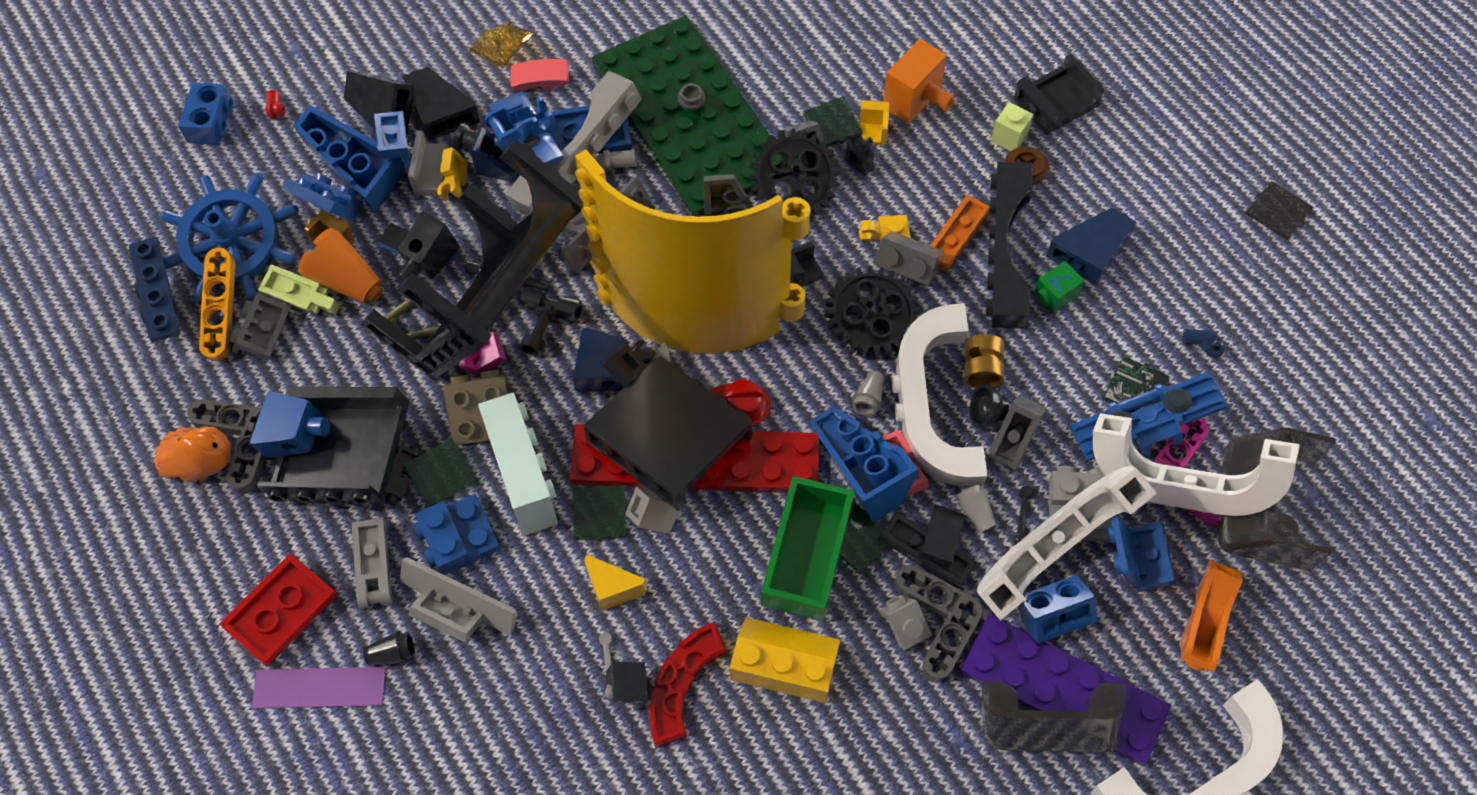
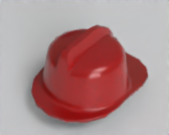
M740 379L709 390L713 394L721 395L737 411L745 412L750 417L752 426L766 420L771 412L769 395L762 387L750 380Z

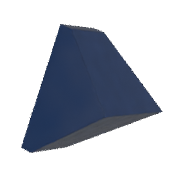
M480 128L470 150L476 175L516 182L519 173L500 159L504 150L499 148L497 144L498 138L494 131Z

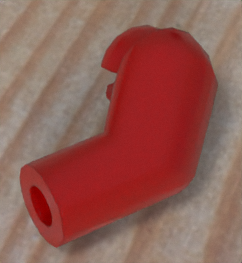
M269 90L266 95L265 110L267 116L272 120H277L286 114L285 106L280 102L281 94L276 90Z

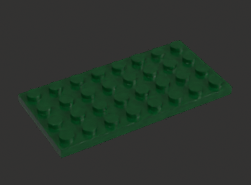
M686 15L592 56V63L602 78L608 71H611L633 81L642 100L629 114L628 118L692 216L700 217L705 214L704 176L734 174L746 194L753 192L749 188L755 185L756 181L748 179V176L755 174V170L748 166L750 163L758 162L752 156L754 152L763 153L759 147L760 143L763 142L770 145L767 138L770 134ZM686 84H696L704 91L705 103L701 108L686 110L679 105L678 93ZM776 154L773 158L774 165L778 169H784L786 164L784 157ZM792 171L787 174H770L769 177L771 179H780L791 174Z

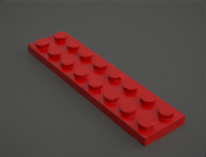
M575 424L569 479L571 485L645 487L586 442L584 424ZM752 431V439L750 441L742 437L690 489L788 493L793 476L818 482V433Z

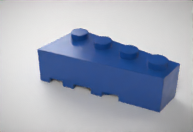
M311 105L308 106L293 125L303 142L350 189L354 190L356 195L374 213H376L406 173L401 157L380 160L377 141Z

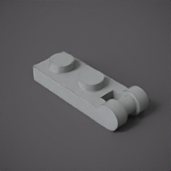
M384 518L353 522L351 524L359 609L370 608L371 604L381 603L382 606L392 604L393 595L390 583L386 522ZM378 583L379 590L368 591V584Z

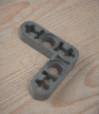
M206 399L197 400L189 406L187 411L188 419L196 428L205 426L216 427L224 434L239 436L226 474V480L236 493L247 494L251 492L259 482L267 457H264L260 452L255 456L246 457L244 456V451L251 445L249 443L262 408ZM205 410L211 415H203L201 419L198 418V414H204ZM232 413L240 414V418L235 424L226 425L224 423L228 415ZM244 473H246L248 479H242L241 483L239 484L236 480L237 477L242 478L244 476Z
M906 565L897 572L895 579L897 592L904 597L907 596L917 600L920 606L946 619L928 650L922 665V673L926 679L933 683H942L951 675L982 616V605L976 598L913 565ZM910 575L914 576L915 584L906 587L904 585L905 579H908ZM924 582L929 585L925 589L924 596H921V588H923ZM937 589L942 590L947 595V601L943 604H935L931 601L929 593ZM969 606L973 609L972 615L968 616L962 627L958 624L963 612L961 609L965 610ZM956 632L961 637V644L957 647L948 646L943 640L945 633ZM942 651L947 655L942 665V668L946 671L939 670L937 673L931 671L933 666L931 663L937 662Z

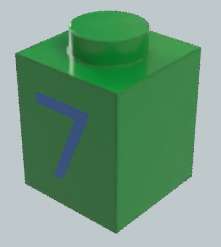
M1063 261L1038 279L1034 295L1043 307H1047L1054 314L1080 295L1085 280L1066 261Z

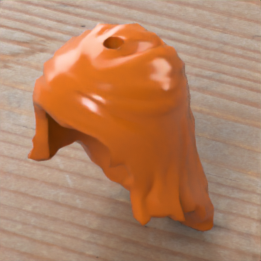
M205 426L196 429L193 427H181L175 432L169 431L164 436L160 445L156 448L154 463L159 475L162 477H180L181 480L186 482L200 481V483H203L208 476L219 472L227 465L231 455V443L227 436L216 427Z

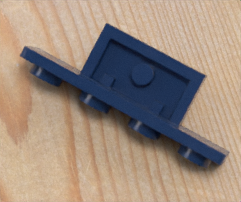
M152 237L130 244L129 251L136 278L134 289L138 299L141 301L142 307H139V312L144 324H146L150 341L156 342L179 335V323L159 239Z

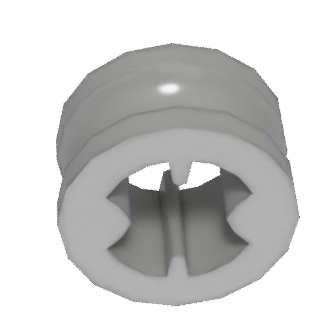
M665 342L661 343V346L658 348L654 345L650 346V350L656 352L653 361L661 356L668 362H671Z

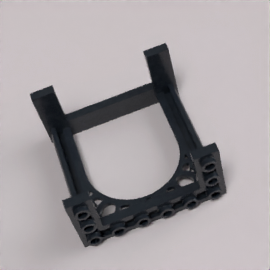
M517 139L503 152L500 159L527 180L532 196L533 208L516 222L511 218L510 213L506 209L497 207L488 199L486 193L470 185L459 196L456 202L471 214L480 232L482 260L476 278L457 304L453 305L414 273L406 278L397 289L404 297L441 324L424 347L375 309L360 324L432 380L488 342L492 336L489 333L491 327L568 222L582 212L581 209L584 208L583 201L578 193V190L581 188L566 181L560 176L559 171L553 165L543 162L535 155L534 150L529 145L520 143Z

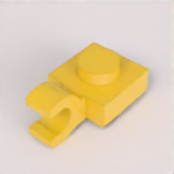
M453 147L443 150L442 162L440 164V173L445 179L438 186L437 194L444 201H447L449 192L456 198L461 195V186L466 185L468 162Z
M907 215L879 216L877 223L872 220L860 222L859 237L862 242L880 240L881 243L882 238L890 231L911 238Z

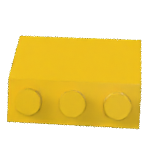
M746 617L737 637L729 668L730 680L826 703L840 639Z

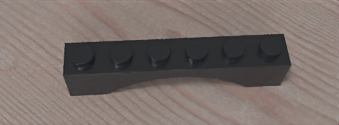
M997 162V173H991L990 190H996V198L990 197L989 215H995V222H989V240H994V247L988 248V265H993V273H988L987 290L993 291L992 299H987L986 316L992 317L991 328L1027 329L1030 289L1020 279L1012 265L1008 252L1007 237L1019 213L1030 203L1032 189V163Z

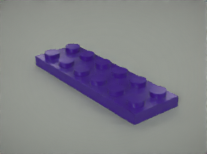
M988 614L960 671V674L1143 767L1150 758L1172 706L1046 642L1038 644L1032 635Z

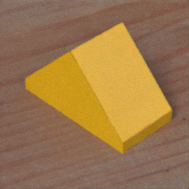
M586 555L584 562L601 611L645 595L647 591L645 578Z

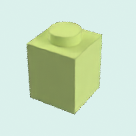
M1008 102L995 121L991 142L1009 151L1020 147L1028 136L1033 114Z

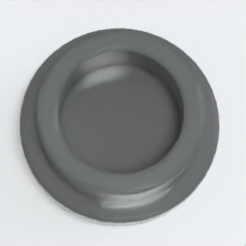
M686 84L678 93V103L686 110H697L705 103V93L696 84Z

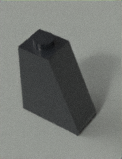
M426 67L402 76L405 83L414 85L412 105L429 141L455 132L463 122L471 125L480 123L475 102L430 68Z
M347 71L344 100L375 130L374 114L403 111L406 134L408 136L414 85L370 73Z

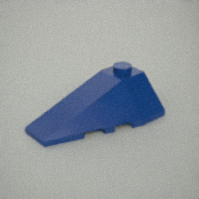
M835 406L808 421L813 431L818 433L820 442L849 488L855 491L854 496L872 523L900 507L919 475L917 467L901 447L888 443L883 439L882 435L875 431L872 433L861 426L858 420Z

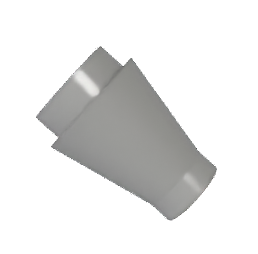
M868 372L866 379L852 397L854 411L862 416L871 417L881 409L885 377L880 372Z
M980 484L974 485L957 495L960 500L958 505L976 525L980 533H984L997 526L987 492L982 490Z

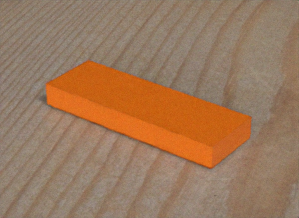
M968 194L930 245L944 251L939 269L948 273L989 216L990 206Z

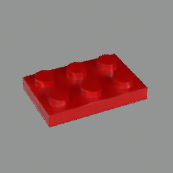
M290 553L219 625L264 666L268 667L338 595Z

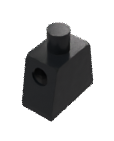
M422 210L398 249L399 254L406 262L397 274L402 280L408 278L412 273L417 277L421 273L427 278L433 279L460 249V245L445 223Z

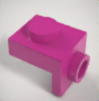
M491 332L492 336L488 342L457 363L462 370L479 376L481 375L480 372L488 371L506 361L499 335Z

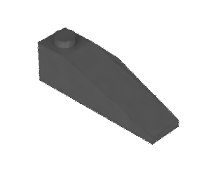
M734 174L704 176L705 216L731 214L754 207Z

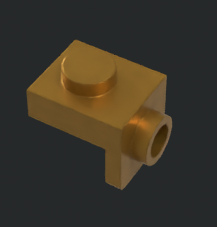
M325 210L312 217L304 228L310 243L314 246L316 245L313 241L316 237L329 228L340 231L351 245L355 242L351 233V225L344 218H336Z

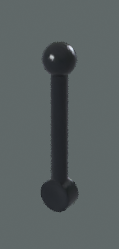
M1024 486L1020 490L1022 503L1017 535L1013 538L1015 545L1025 538L1023 533L1028 499L1033 494V490L1029 486Z

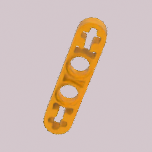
M219 247L210 250L204 260L199 349L201 353L211 361L216 362L225 359L231 349V342L229 340L232 333L236 266L233 256L224 248ZM220 257L226 260V263H221L220 273L226 277L219 276V268L214 264L219 262ZM219 283L225 284L226 289L223 295L220 297H213L211 295L214 285ZM217 311L223 312V321L218 325H211L209 321L210 316ZM210 331L216 333V341L221 344V347L215 349V353L209 349V346L215 344V336L209 333Z

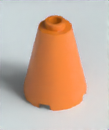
M334 228L325 230L313 241L317 246L312 253L306 250L298 266V272L304 278L317 282L326 288L363 304H367L370 301L373 303L381 296L383 288H381L382 280L340 231Z

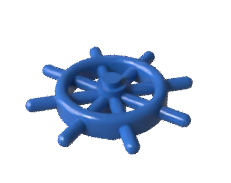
M254 173L245 191L236 189L216 191L211 178L208 175H203L200 177V184L205 196L194 202L183 216L167 210L161 212L160 218L162 221L178 226L176 235L178 252L164 257L166 269L184 262L195 275L201 278L192 295L193 302L197 304L202 303L204 264L196 257L209 252L213 248H224L233 256L236 264L234 285L241 284L244 294L249 301H253L257 293L252 278L260 274L272 259L287 264L296 263L297 257L294 253L277 248L279 243L277 223L296 216L299 213V208L296 205H289L271 213L266 204L256 196L264 180L261 173ZM237 206L231 219H227L223 208ZM249 209L260 216L256 220L241 225ZM263 229L261 242L245 237ZM195 232L211 237L208 240L193 245ZM242 248L255 252L245 262L240 252ZM220 257L219 262L214 264L219 268V276L226 277L220 273V265L224 261V258Z

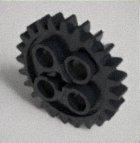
M795 128L789 130L788 137L783 130L778 132V140L773 135L767 137L770 145L763 142L760 143L759 147L763 153L754 152L752 156L758 162L750 163L748 166L755 170V174L749 175L748 179L756 181V184L749 189L750 191L758 190L759 195L754 200L760 201L763 199L766 202L777 196L774 190L775 185L782 183L787 189L786 196L782 198L783 202L793 197L802 198L809 204L810 211L814 215L821 214L819 205L823 208H828L829 204L825 198H835L836 195L830 189L837 188L840 185L833 181V177L841 175V172L834 171L832 168L839 161H830L829 159L834 150L825 152L823 148L827 141L824 140L817 144V134H813L808 139L805 129L800 132L799 136L796 135ZM804 153L811 155L813 158V166L811 168H806L802 164L801 158ZM776 154L784 157L786 161L784 169H778L774 165L773 158ZM793 169L796 174L817 172L819 174L818 177H801L796 179L795 182L792 177L771 179L769 177L770 174H787L793 171ZM805 182H810L814 186L815 191L812 197H808L803 192V184Z
M868 266L867 273L863 274L862 270L858 267L856 268L855 277L846 272L845 282L837 279L836 288L830 289L829 296L831 298H827L825 306L829 309H826L824 317L830 319L826 327L827 329H835L832 339L842 338L841 348L848 344L851 345L850 354H854L859 349L863 359L866 357L867 352H872L874 360H877L881 351L886 358L890 356L891 348L896 353H899L904 334L918 318L916 316L920 314L921 307L914 305L917 304L919 298L918 296H909L913 287H903L904 277L897 281L894 280L895 271L886 276L884 275L883 267L879 269L878 273H874L872 267ZM868 291L872 297H863L859 292ZM884 292L885 296L881 300L877 312L874 313L866 332L861 333L860 329L863 327L868 313L871 312L879 293ZM886 304H894L898 307V310H890ZM849 314L856 315L860 320L853 322L850 321L846 316ZM873 328H882L886 334L879 335L874 332Z

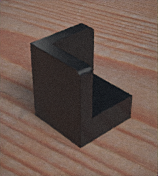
M812 241L791 249L790 283L804 287L823 279V272L814 258L815 246Z
M645 662L611 663L606 671V685H612L613 701L615 703H633L634 710H641L647 702Z

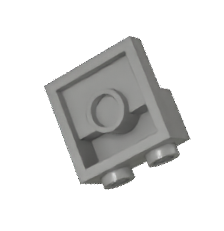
M1062 466L1057 471H1052L1048 481L1049 517L1083 490L1105 477L1101 469L1094 468L1089 470L1088 473L1076 472L1074 467ZM1111 518L1100 524L1081 541L1112 543L1108 532V525H1112Z

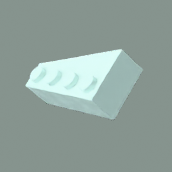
M513 392L479 403L478 406L522 536L557 525L558 521L551 501L552 498L557 496L551 479L545 481L542 472L547 471V467L542 453L535 455L533 446L538 445L533 427L526 429L524 421L529 420V416L524 402L517 403Z

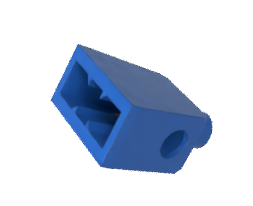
M267 391L249 444L264 457L308 453L312 448L315 436L328 435L330 422L328 418H322L321 412L306 399Z

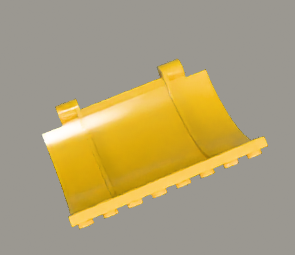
M587 150L575 156L577 165L575 175L581 187L578 193L584 205V208L581 210L587 222L585 231L590 239L588 248L593 256L591 264L596 273L593 278L598 286L596 294L604 306L609 305L623 322L634 331L660 345L665 342L667 347L675 350L705 354L724 353L756 345L779 333L780 317L788 322H794L803 317L805 312V291L800 285L790 283L792 240L803 239L809 232L810 206L804 199L793 197L783 202V199L777 195L765 203L731 214L705 217L675 215L648 208L618 192L606 182L604 169Z

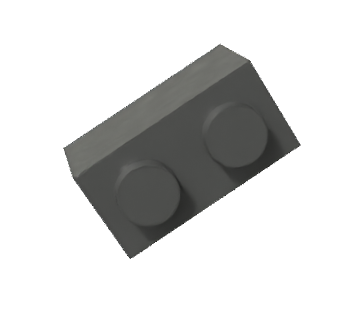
M890 231L881 240L874 265L889 271H895L897 274L928 285L936 276L944 251Z

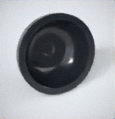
M979 385L974 391L970 402V418L973 425L978 428H986L994 425L997 421L1005 419L1009 411L1007 398L1002 397L1000 392L991 385Z

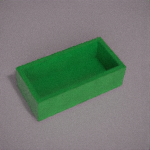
M795 476L792 477L761 590V606L824 621L853 506L854 490Z

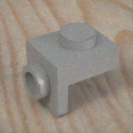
M899 595L886 602L887 606L879 610L881 616L888 620L898 645L903 650L932 636L917 600Z

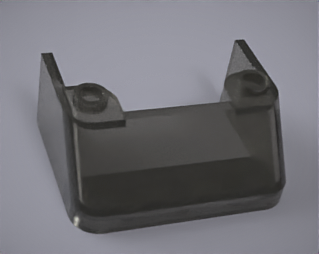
M1287 427L1234 437L1224 448L1222 474L1236 476L1254 470L1260 464L1265 439L1300 444L1297 460L1316 464L1336 444V438ZM1275 504L1253 514L1239 516L1221 515L1218 522L1217 542L1229 554L1308 572L1331 555V548L1299 541V526L1297 522L1287 514L1275 512Z

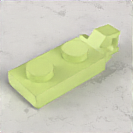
M270 265L258 288V291L262 294L309 313L318 314L320 309L336 315L341 306L335 299L327 296L329 290L321 284L274 265Z

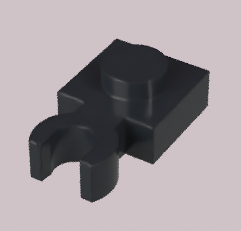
M859 128L850 135V141L846 144L845 160L862 175L866 176L873 170L874 153L870 148L873 145V140L871 137L864 140L861 135L862 130Z
M643 339L638 340L631 349L626 345L604 364V367L624 387L646 369V365L656 355L654 350L650 354H645L641 351L640 347L645 342Z

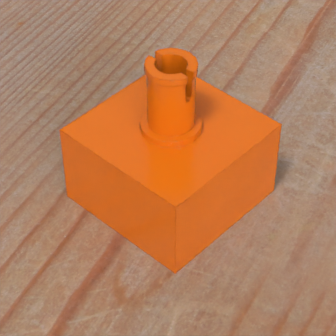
M919 39L892 66L886 74L883 102H889V112L909 124L930 101L945 112L951 108L955 101V96L941 89L947 58L945 53Z

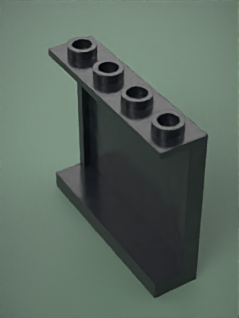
M659 356L584 424V431L588 444L678 511L686 504V492L742 437L748 441L752 439V421L745 412L737 411L730 406L721 395L713 394L706 389L697 378H691L682 372L676 363L668 362Z
M288 386L285 395L310 401L321 412L322 418H328L330 431L327 436H315L312 448L308 453L278 456L271 482H258L257 486L268 495L267 497L270 500L276 502H286L287 499L298 500L304 503L324 500L332 504H340L342 501H353L361 505H368L370 502H383L410 401L397 387Z

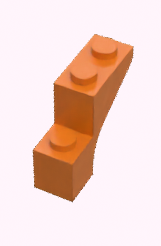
M1213 560L1209 561L1195 593L1196 604L1181 636V660H1184L1187 666L1197 671H1204L1205 669L1211 672L1215 671L1220 659L1230 612L1243 582L1241 571Z

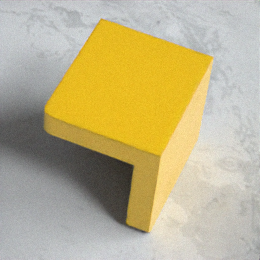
M862 100L859 128L862 130L861 135L863 139L866 140L871 137L873 145L886 146L889 102Z

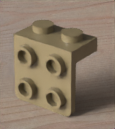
M499 370L480 372L481 378L469 379L468 374L450 377L451 382L443 385L451 437L454 444L461 445L490 440L478 404L507 395L508 381L506 374L499 375Z

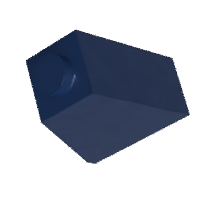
M1110 208L1055 236L1050 242L1046 257L1058 264L1066 261L1082 278L1097 285L1130 239L1136 221L1125 213Z

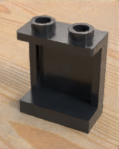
M1070 53L1065 56L1061 67L1032 82L1025 76L1018 80L1014 99L1024 110L1033 114L1032 119L1048 135L1097 108L1104 89L1101 83L1094 79L1085 69L1083 63Z

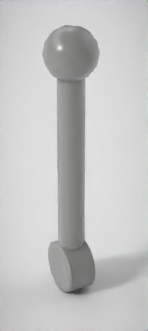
M604 632L599 636V642L603 646L605 671H607L611 665L610 645L612 637L609 633ZM607 685L605 689V696L609 699H613L612 685Z

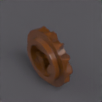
M1018 147L1010 151L1005 158V162L1032 163V185L1037 182L1042 183L1043 179L1048 175L1049 161L1044 153L1038 149Z

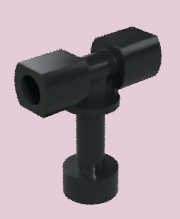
M526 286L520 298L522 307L535 311L539 318L532 333L523 336L519 348L528 355L534 357L541 356L546 345L542 338L549 322H556L558 317L577 322L583 309L581 300L563 295L560 296L559 300L547 297L545 290Z

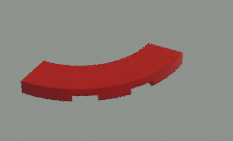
M715 621L699 628L682 640L669 658L665 660L658 672L649 707V721L655 749L687 737L683 722V709L689 687L705 666L726 654V649Z

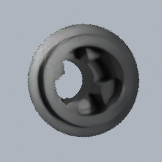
M397 631L363 647V657L368 666L373 664L406 663L409 658L415 656V646L409 632L402 633Z

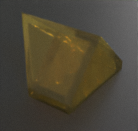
M509 21L484 31L469 50L483 59L504 68L533 32L513 26Z

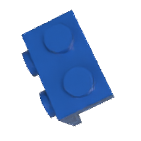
M1119 514L1111 517L1112 525H1108V532L1112 544H1116L1118 555L1114 556V563L1118 574H1123L1126 583H1130L1138 593L1175 585V574L1162 521L1129 528Z

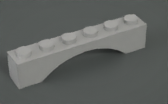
M608 71L592 90L589 112L582 128L575 138L561 151L564 159L560 160L557 164H551L559 171L560 176L570 184L577 179L575 175L577 170L575 156L587 150L594 158L642 100L633 81ZM520 176L505 193V196L516 211L526 215L533 208L532 196L527 180Z

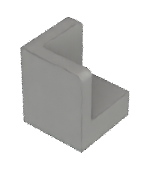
M636 486L625 515L639 528L670 533L679 510L674 509L651 490Z

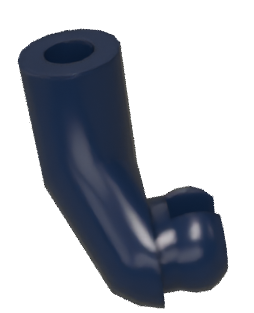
M1183 330V343L1198 344L1207 355L1213 358L1220 357L1225 352L1223 341L1213 331Z

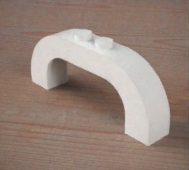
M965 303L944 305L922 314L910 325L904 334L896 363V375H892L893 393H898L899 404H895L896 421L902 422L903 436L913 451L914 460L927 474L947 484L957 486L980 484L981 486L987 478L984 446L963 448L951 446L943 442L935 434L930 422L923 358L936 346L965 343L969 331Z
M1100 413L1093 430L1094 456L1105 476L1123 467L1133 466L1137 468L1157 493L1147 502L1229 516L1257 513L1273 506L1282 499L1293 481L1300 445L1265 439L1260 464L1249 473L1232 476L1163 465L1146 459L1136 450L1132 443V418Z
M1133 466L1123 467L1106 475L1075 496L1010 549L983 577L978 585L977 593L1000 620L1026 600L1023 596L1024 590L1043 570L1109 518L1122 512H1127L1130 515L1155 496L1157 494L1137 468Z
M1258 679L1231 696L1223 704V707L1236 722L1242 733L1243 752L1240 759L1189 795H1252L1249 790L1265 779L1276 765L1283 744L1282 721L1273 698ZM1125 767L1098 784L1090 793L1091 795H1147L1136 784Z

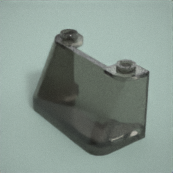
M982 681L984 736L987 743L994 749L1109 752L1116 749L1121 743L1126 706L1125 683H1102L1096 686L1090 694V699H1086V711L1018 710L1017 694L1009 684L1000 681Z

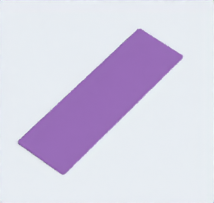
M385 667L257 670L252 708L382 705Z

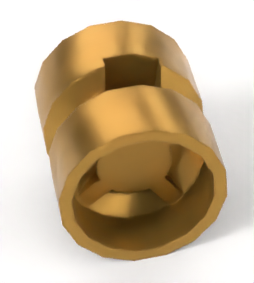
M979 334L968 338L965 341V360L967 361L965 363V383L975 389L981 384H988L995 388L1001 386L1004 383V364L1002 363L1004 360V341L990 334Z

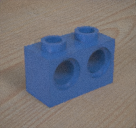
M192 82L178 124L187 143L220 144L222 135L227 130L226 121L228 115L233 111L234 107L233 98L229 95L224 84Z
M1077 575L1023 594L1026 600L1019 605L1021 622L1038 644L1098 622L1095 596Z

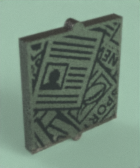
M1271 181L1261 194H1256L1255 201L1245 214L1286 240H1289L1298 228L1304 226V220L1313 211L1314 207Z

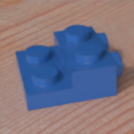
M318 172L315 177L304 173L302 178H298L297 182L286 178L281 187L331 214L354 222L363 204V201L354 197L356 194L354 190L341 184L339 188L331 185L332 179Z
M476 493L450 505H446L445 501L415 513L418 522L412 525L419 541L421 542L425 539L427 541L429 549L424 551L431 568L437 566L443 575L501 550Z

